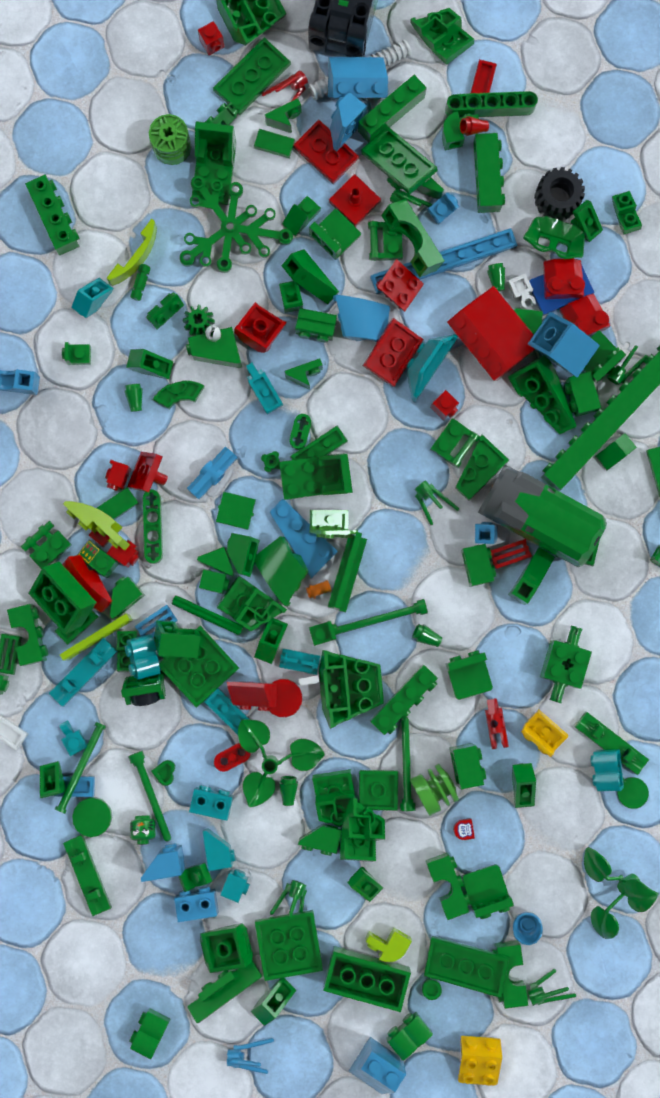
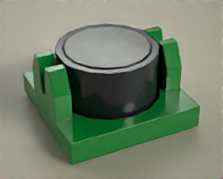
M160 671V674L142 679H136L134 676L126 677L121 690L122 698H125L126 705L146 706L165 699L164 673Z

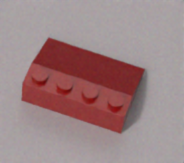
M495 286L488 289L447 321L449 326L494 381L502 378L535 350L528 345L534 334Z

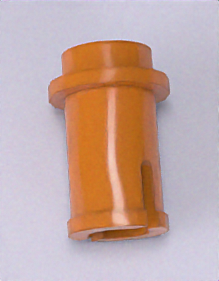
M328 580L313 586L310 584L306 588L309 598L316 599V596L332 591Z

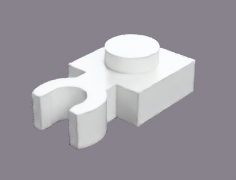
M526 273L507 282L514 299H521L520 306L522 309L527 307L525 301H530L532 306L535 305V298L529 295V293H532L533 288Z

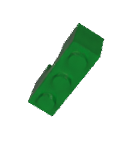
M27 604L7 609L11 628L23 627L29 634L28 641L24 645L16 647L19 665L27 666L47 661L48 649L46 645H43L42 641L44 632L42 626L38 624V618H40L38 608L33 604Z
M446 852L425 860L433 882L446 880L451 885L449 893L439 897L447 920L469 913L468 906L471 903L468 895H463L461 887H464L461 876H456L454 869L457 868L454 857H450Z
M518 940L494 943L495 949L492 952L510 957L502 998L498 997L499 1003L502 1002L505 1009L529 1006L524 981L509 979L510 970L515 966L523 965L521 944Z

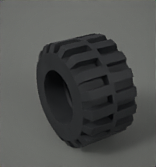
M561 167L560 170L553 168L552 172L549 170L545 176H542L536 188L534 199H536L535 205L539 206L538 211L540 213L544 212L543 216H550L554 219L558 218V220L562 221L564 217L568 219L571 215H574L573 211L580 206L585 195V186H582V178L578 179V173L573 174L572 169L566 171L565 167ZM556 187L564 189L569 199L566 201L556 200L551 195L550 189Z

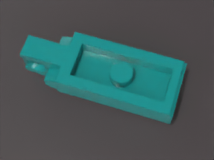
M253 362L246 366L250 374L247 377L248 383L266 414L268 415L282 407L283 403L266 373L262 369L257 371Z

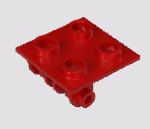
M397 259L382 280L380 279L376 283L377 290L384 293L386 298L393 301L404 312L424 285L421 280Z

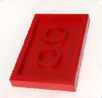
M319 119L293 145V148L333 185L359 159V156L346 144L336 152L333 148L330 129Z
M392 318L362 366L390 386L395 387L424 339L395 318Z

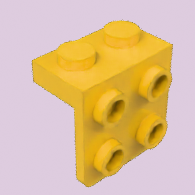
M461 1035V1061L458 1081L466 1084L497 1085L502 1063L501 1040L499 1038Z

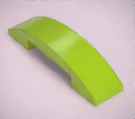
M153 219L148 222L140 233L144 241L127 264L122 267L117 263L107 276L110 285L119 284L132 276L148 258L157 233V226Z

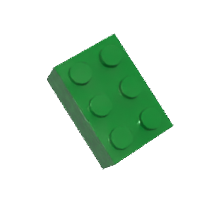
M60 561L43 567L28 592L64 634L81 628L97 603Z

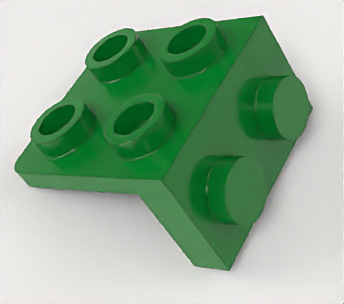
M479 650L469 652V657L461 659L459 655L449 658L450 662L445 663L456 699L461 700L493 689L485 662L487 660L485 652L480 653Z
M497 864L462 876L476 918L486 919L491 916V913L497 911L499 913L507 912L510 910V907L514 906L512 898L508 894L500 867Z

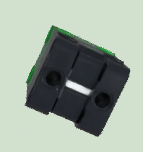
M316 0L308 26L309 49L325 53L327 49L346 54V57H364L378 0Z

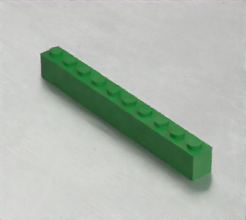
M660 345L656 348L659 352L655 356L651 354L644 361L646 364L644 368L641 369L639 367L631 375L633 379L629 383L626 381L619 388L621 392L617 396L613 394L606 402L608 406L604 410L600 408L593 417L596 419L592 423L588 421L580 429L583 433L579 437L575 435L568 442L570 447L566 451L562 449L555 456L557 459L553 465L549 463L542 470L544 474L541 478L548 485L561 491L660 385Z

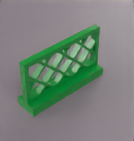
M356 532V535H352V538L347 539L328 608L346 613L367 539L361 537L362 533Z

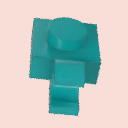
M68 720L59 725L61 731L66 736L61 741L70 756L86 748L87 742L80 729L74 732Z

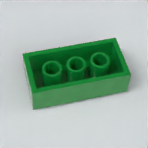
M333 946L323 984V991L401 1012L411 970L409 966L394 962H384L376 957Z

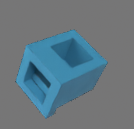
M493 522L475 524V543H496L498 525L493 524Z

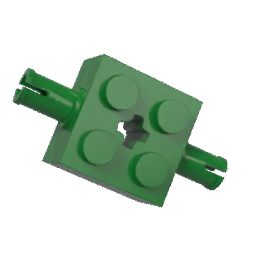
M570 626L567 642L550 640L540 677L554 683L549 699L551 701L562 703L565 687L582 688L592 651L579 648L578 646L582 628ZM567 661L569 667L565 668V666L562 665V662Z

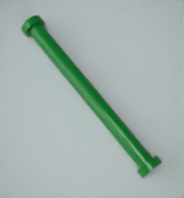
M95 723L94 726L96 727L55 810L66 813L67 804L102 731L106 729V726L103 724Z

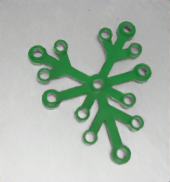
M194 176L192 178V189L197 193H201L204 199L193 195L190 198V205L193 208L203 207L212 209L222 223L221 229L209 238L197 237L193 233L185 234L184 241L187 245L195 244L198 246L191 251L185 250L180 254L179 258L183 266H192L195 262V257L203 252L200 263L203 267H209L211 265L212 245L224 236L222 257L217 261V268L222 273H227L232 268V262L229 259L232 237L239 245L242 254L248 255L251 252V245L245 242L239 233L248 235L262 258L269 256L270 249L261 242L258 236L278 239L282 245H289L292 242L293 233L289 229L274 231L259 228L267 221L274 220L276 213L272 208H267L264 214L250 225H240L257 214V208L254 205H248L246 211L235 218L238 198L243 195V187L240 183L233 182L228 187V193L231 198L227 217L218 205L220 192L223 189L222 182L214 180L211 183V195L206 188V181L202 176ZM200 180L202 184L197 186L195 181ZM216 183L220 184V188H219V189H215V188L213 187L214 184H216ZM236 186L239 188V191L233 192L232 188ZM198 199L199 203L194 205L192 200ZM250 208H253L255 210V213L249 214L248 210ZM271 211L274 215L268 217L266 213ZM228 224H232L234 227L233 229L229 230L226 228V226ZM284 233H287L289 235V238L284 239L282 235ZM188 236H192L193 241L188 242L186 238ZM245 245L249 247V250L246 252L242 250V247ZM267 249L268 253L263 255L261 250ZM185 255H190L191 257L188 261H185L183 258ZM203 258H208L209 263L204 264L202 262ZM226 261L228 265L226 267H222L221 262Z

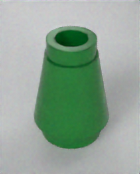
M503 263L489 265L487 273L492 287L495 286L498 291L505 290V267H503Z
M140 384L125 385L126 390H124L131 412L142 411L143 388H141Z
M418 624L412 635L416 642L439 647L442 641V637L425 624Z
M282 776L281 781H279L282 804L284 806H293L298 787L297 777Z

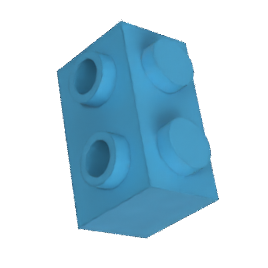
M202 887L197 892H191V890L187 892L180 891L174 898L177 921L184 922L217 916L219 910L216 890L210 889V887Z

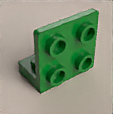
M334 209L321 223L313 222L309 226V235L335 260L361 236V232L338 209Z
M600 330L590 337L600 346L583 369L585 372L591 371L595 383H598L626 356L622 349L619 351Z

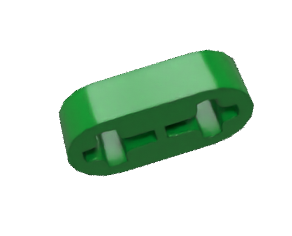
M299 414L294 420L290 435V445L295 450H300L307 444L311 419L306 414ZM302 418L306 419V423H308V425H304L303 431L300 430V423H297L302 421ZM299 433L301 434V440L304 442L296 446L293 439H297Z

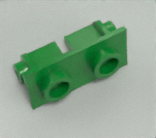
M232 102L227 105L223 103L216 110L218 114L214 118L210 116L205 122L221 124L223 121L226 125H229L237 118L238 111L234 107L232 109L229 107Z
M174 292L168 293L160 301L161 308L156 305L147 313L146 319L153 324L156 330L184 306L182 300Z

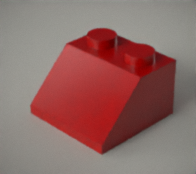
M227 682L232 704L239 705V709L251 710V706L258 707L259 711H269L270 707H276L277 684Z

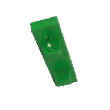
M585 712L574 726L603 750L620 749L621 763L636 775H639L649 761L647 757L588 712ZM628 749V750H629L628 754H627L625 757H622L623 754H624V753L626 752V750Z
M79 835L63 843L92 917L111 909V903L84 836Z

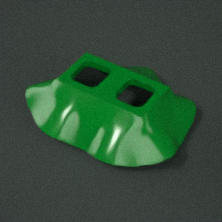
M542 216L534 218L523 237L536 250L554 253L563 259L582 258L584 255L585 235L583 231L573 224L551 217ZM539 238L548 239L550 241L549 246L540 245L538 243ZM560 243L566 245L567 251L562 252L557 250V244Z

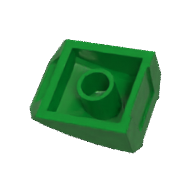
M243 923L200 933V944L209 973L245 968L252 963L253 951L247 927Z

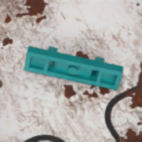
M103 638L49 694L64 707L118 651L106 638ZM68 680H70L76 687L69 684Z

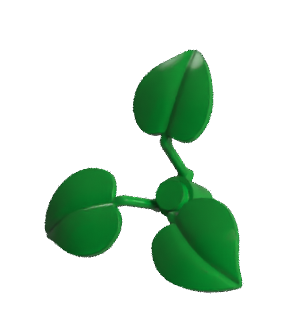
M242 719L240 721L238 738L242 748L249 753H254L260 748L264 758L262 762L263 775L259 772H252L243 781V792L249 807L261 805L273 795L276 787L273 778L266 776L275 773L278 765L292 757V765L296 769L308 771L314 768L325 756L323 749L309 739H297L290 745L292 754H288L280 760L273 755L267 756L262 745L267 744L270 740L268 726L258 720Z
M590 847L585 849L584 868L590 878L596 882H601L604 878L607 881L619 880L617 888L621 894L605 910L600 906H596L591 912V922L595 931L605 939H612L619 932V924L609 911L624 896L628 897V904L633 910L645 912L653 906L659 893L647 887L633 873L626 877H623V875L609 877L612 873L609 862L596 850Z

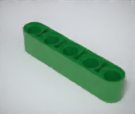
M531 91L453 94L447 99L445 113L449 116L453 112L458 111L459 118L466 114H478V117L527 116L534 112L538 97ZM510 102L513 106H508L506 103ZM524 102H530L532 105H526ZM488 103H492V104H494L495 106H494V107H490V106H488ZM469 104H475L477 107H470ZM450 105H457L458 108H452Z

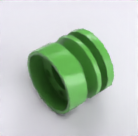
M171 114L161 115L152 122L148 133L157 159L168 165H177L185 161L190 155L192 148L185 122L178 116Z
M440 764L435 765L438 773L436 776L431 769H428L430 779L426 780L422 774L410 779L429 816L441 811L438 802L440 800H443L447 806H450L447 796L450 795L454 802L459 801L452 779Z

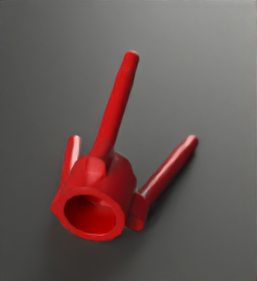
M299 70L286 80L264 91L261 95L265 96L273 91L279 92L290 85L294 91L298 90L291 100L293 101L299 98L301 93L306 90L307 77Z

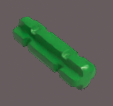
M146 264L139 266L138 272L140 273H137L133 286L134 290H132L130 295L136 301L142 299L143 293L141 292L145 289L148 279L147 275L150 273L151 268Z

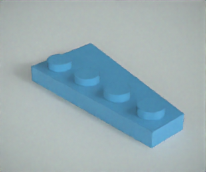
M284 499L270 511V514L295 554L301 555L308 569V575L312 579L338 551L325 538L316 537V534L310 533V524Z

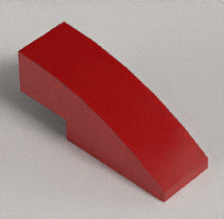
M81 555L69 556L62 565L97 602L94 608L99 612H104L112 600L95 569L89 570Z

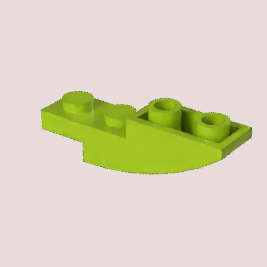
M65 501L63 503L68 508L66 513L73 519L77 517L80 520L78 524L86 531L88 529L94 533L98 531L102 536L107 534L110 537L108 541L115 548L120 546L126 550L130 544L118 534L123 527L109 515L84 503Z

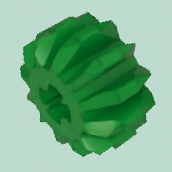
M199 304L196 310H194L193 306L190 307L191 313L185 311L186 318L182 320L186 324L184 326L185 330H190L189 334L191 336L195 333L196 335H200L202 332L204 334L209 326L215 324V320L212 319L213 313L208 312V307L201 309ZM199 318H201L202 323L198 322V324H196L195 320H199Z

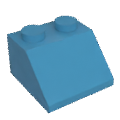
M350 92L344 98L341 96L335 104L337 108L331 116L330 131L333 148L336 152L358 130V121L362 119L367 107Z
M176 843L165 845L141 877V882L182 875L186 869L182 845L177 846Z

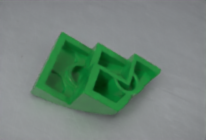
M450 8L428 13L427 17L417 20L415 17L410 19V23L421 39L446 65L474 45V38L462 29L461 17Z
M280 536L256 554L255 564L273 593L284 606L288 607L291 603L289 602L295 591H298L301 581L308 573V569L301 555L292 553L285 537Z
M239 575L217 605V608L231 616L237 623L249 631H253L261 624L267 623L272 618L287 611L285 607Z
M351 769L312 775L318 820L342 827L350 798H356Z
M350 798L342 827L340 860L376 861V841L385 840V819L376 815L369 807L361 805L357 802L358 799Z

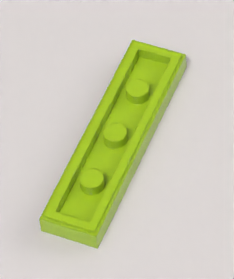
M127 613L59 654L64 661L72 659L103 638L127 625L133 619Z

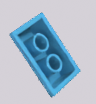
M328 57V97L340 98L342 96L344 98L350 92L356 98H387L388 75L384 57Z

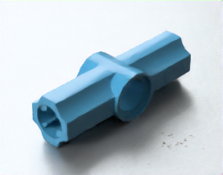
M225 446L212 461L204 465L198 477L187 489L200 500L212 486H215L224 477L226 470L238 457Z

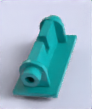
M283 649L279 667L317 675L321 656Z

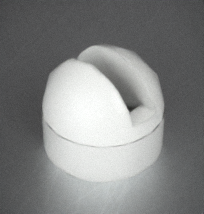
M215 325L209 326L205 331L209 341L215 342L221 337V331ZM212 329H215L213 337H211V331Z

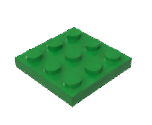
M201 625L197 628L200 634L198 658L184 660L180 657L164 658L159 663L160 669L196 708L239 669L238 665Z
M313 910L293 913L291 919L286 914L255 920L264 981L323 971Z

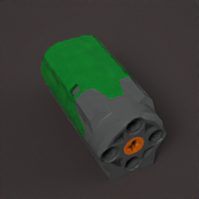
M506 464L503 466L478 511L479 514L576 567L583 566L590 558L607 525L606 519L602 514Z

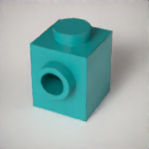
M238 869L230 870L220 896L239 903L241 895H246L250 886L247 883L248 877L245 876L246 873Z

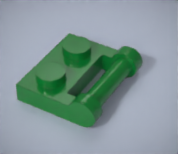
M368 222L371 245L369 260H402V233L390 231L385 222ZM377 230H383L384 253L378 252Z
M452 418L430 450L454 467L459 468L462 464V459L472 445L478 442L480 436ZM463 435L467 436V441L457 455L452 457L450 453Z

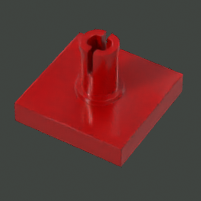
M356 174L329 199V203L335 209H338L355 227L381 202V198Z
M140 452L127 487L149 492L153 482L165 485L168 476L158 472L163 456L156 453Z

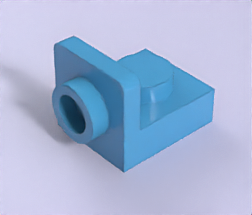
M447 192L430 206L427 211L440 224L459 208L458 200L454 195H450Z

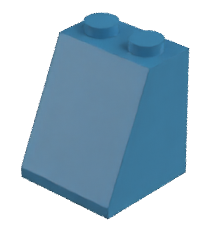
M549 312L528 343L529 346L575 377L580 375L600 346L576 325L552 312Z
M369 1037L349 1069V1073L380 1094L395 1093L406 1076L404 1061L372 1037Z

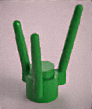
M397 188L390 197V202L392 203L406 199L417 206L423 204L430 207L433 205Z
M635 345L622 365H616L607 373V379L616 385L624 383L648 358V355L640 359L625 374L626 370L624 368L638 348Z
M426 480L414 489L417 493L415 497L419 501L430 525H433V521L423 498L425 501L430 498L439 509H442L443 506L433 496L435 493L456 511H459V507Z
M292 880L291 884L287 883L285 890L270 911V915L274 914L288 892H290L288 896L293 898L288 918H292L297 899L300 900L298 912H303L307 885Z
M556 969L551 970L538 981L530 984L531 989L527 990L533 1006L575 998L576 994L554 996L569 991V987L547 993L544 992L543 987L538 988L541 983L556 973Z

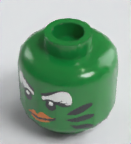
M149 815L135 816V819L130 822L131 840L137 841V845L149 844V840L155 838V820L150 819Z

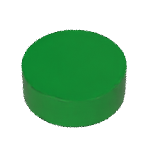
M429 978L423 982L422 993L425 998L436 1000L440 997L442 988L438 980Z

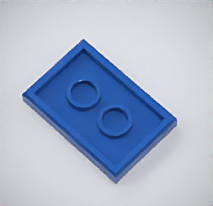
M582 266L583 280L585 282L584 296L594 294L595 292ZM544 274L529 280L533 288L532 295L539 310L543 311L542 316L580 299H545Z

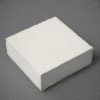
M315 675L300 678L299 682L301 686L319 683V677Z

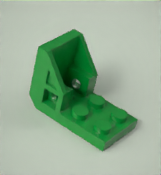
M196 121V167L194 176H202L205 179L206 188L211 195V183L214 180H220L223 189L220 192L218 204L229 205L228 187L232 183L236 156L234 126ZM200 180L195 181L197 186L202 184ZM216 183L213 187L219 189L220 184ZM192 189V196L197 195L200 199H204L201 193H197Z
M347 453L279 462L284 500L317 495L353 493Z

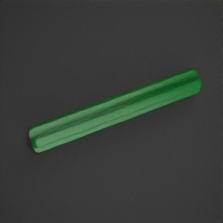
M177 595L172 600V605L237 635H240L243 630L242 625Z

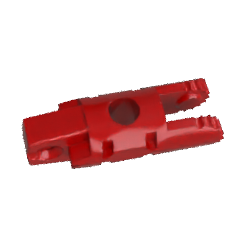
M497 698L488 699V710H485L491 748L497 749L496 733H500L503 748H507L509 744L503 710L499 708Z

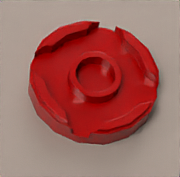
M279 679L272 682L277 684L276 707H270L269 711L277 717L294 715L302 704L300 687L289 679Z

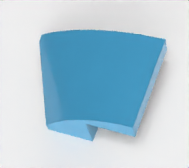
M333 295V299L337 301L339 309L337 315L341 323L343 337L355 341L368 339L377 342L388 325L390 306L356 297Z

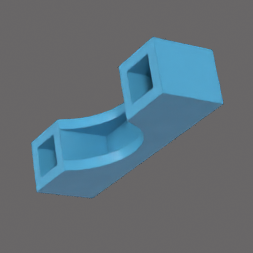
M19 369L14 371L0 370L1 391L31 395L38 394L40 376L36 372Z

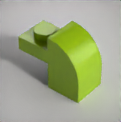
M393 927L387 940L380 938L370 931L365 937L366 943H368L367 946L376 952L380 950L378 954L379 960L384 962H394L402 958L412 943L410 936Z

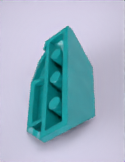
M456 334L429 339L426 344L422 343L417 350V353H419L417 358H412L406 367L408 368L407 378L412 401L416 402L457 341L458 336Z

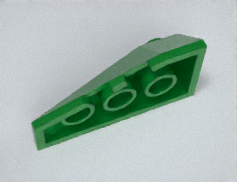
M543 355L508 376L517 394L531 403L530 406L533 409H537L544 416V420L559 434L576 427L557 372L548 358Z

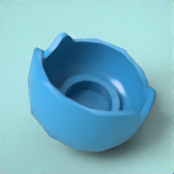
M523 912L517 915L513 922L515 939L523 945L530 946L537 943L543 933L540 918L531 912Z

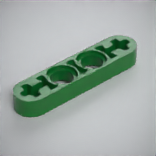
M150 489L149 492H145L143 495L144 556L149 563L157 564L163 558L161 495L156 490ZM152 493L157 497L153 501L154 507L158 506V509H147V506L151 507V502L147 500V497H150ZM151 512H155L158 515L157 521L153 523L147 519L148 514ZM151 531L158 533L156 541H149L148 534ZM148 544H159V547H155V552L159 554L158 557H155V560L149 557V554H152V547H148Z

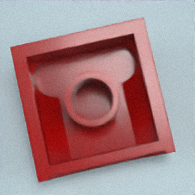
M562 258L543 262L545 299L582 298L584 296L585 282L583 280L581 260Z
M594 294L586 295L560 308L563 318L576 325L589 337L593 336L598 330L602 332L611 326L608 314L603 311Z
M255 302L235 327L234 333L243 343L260 353H265L269 351L272 343L287 322L276 317Z

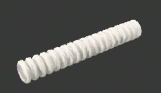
M404 39L402 43L397 42L391 48L387 47L386 50L383 49L381 53L377 52L376 55L372 54L371 57H384L385 65L390 66V63L394 64L396 60L400 61L401 58H406V55L410 56L411 48ZM327 76L324 80L320 79L319 82H314V85L309 84L310 94L315 101L318 100V97L323 98L324 94L328 95Z

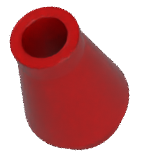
M467 116L460 122V131L466 136L489 130V122L487 120Z

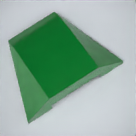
M216 0L217 9L233 41L245 46L287 14L280 0Z
M322 650L319 665L321 704L330 729L384 704L380 664Z

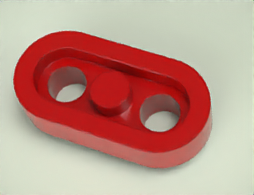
M237 743L218 753L214 759V765L219 771L225 772L247 761L251 753L245 751V755H239L238 750L242 746L240 743ZM222 758H227L228 763L226 765L221 763Z

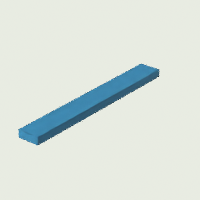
M509 228L441 251L440 253L445 260L437 271L422 277L418 276L410 262L403 265L421 280L516 248L517 242L512 229ZM388 270L370 275L376 295L382 293L380 290H377L376 283L380 279L382 280Z

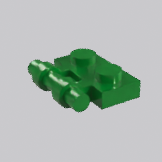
M48 521L45 525L42 524L38 528L39 530L33 536L27 537L25 539L26 542L21 545L25 552L31 547L35 550L29 556L41 570L43 567L54 562L72 546L59 530L54 534L50 532L54 527L51 521ZM45 535L47 540L39 546L37 541Z

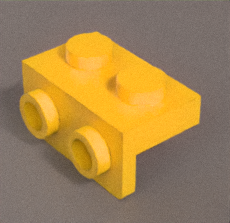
M539 709L523 725L521 730L525 739L530 742L532 741L538 746L540 752L545 755L547 754L549 757H552L555 750L568 738V734Z

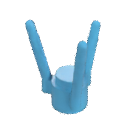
M270 1038L244 1045H234L233 1050L228 1049L227 1066L268 1074V1070L258 1068L261 1066V1063L244 1060L245 1053L241 1052V1050L272 1043L274 1039Z

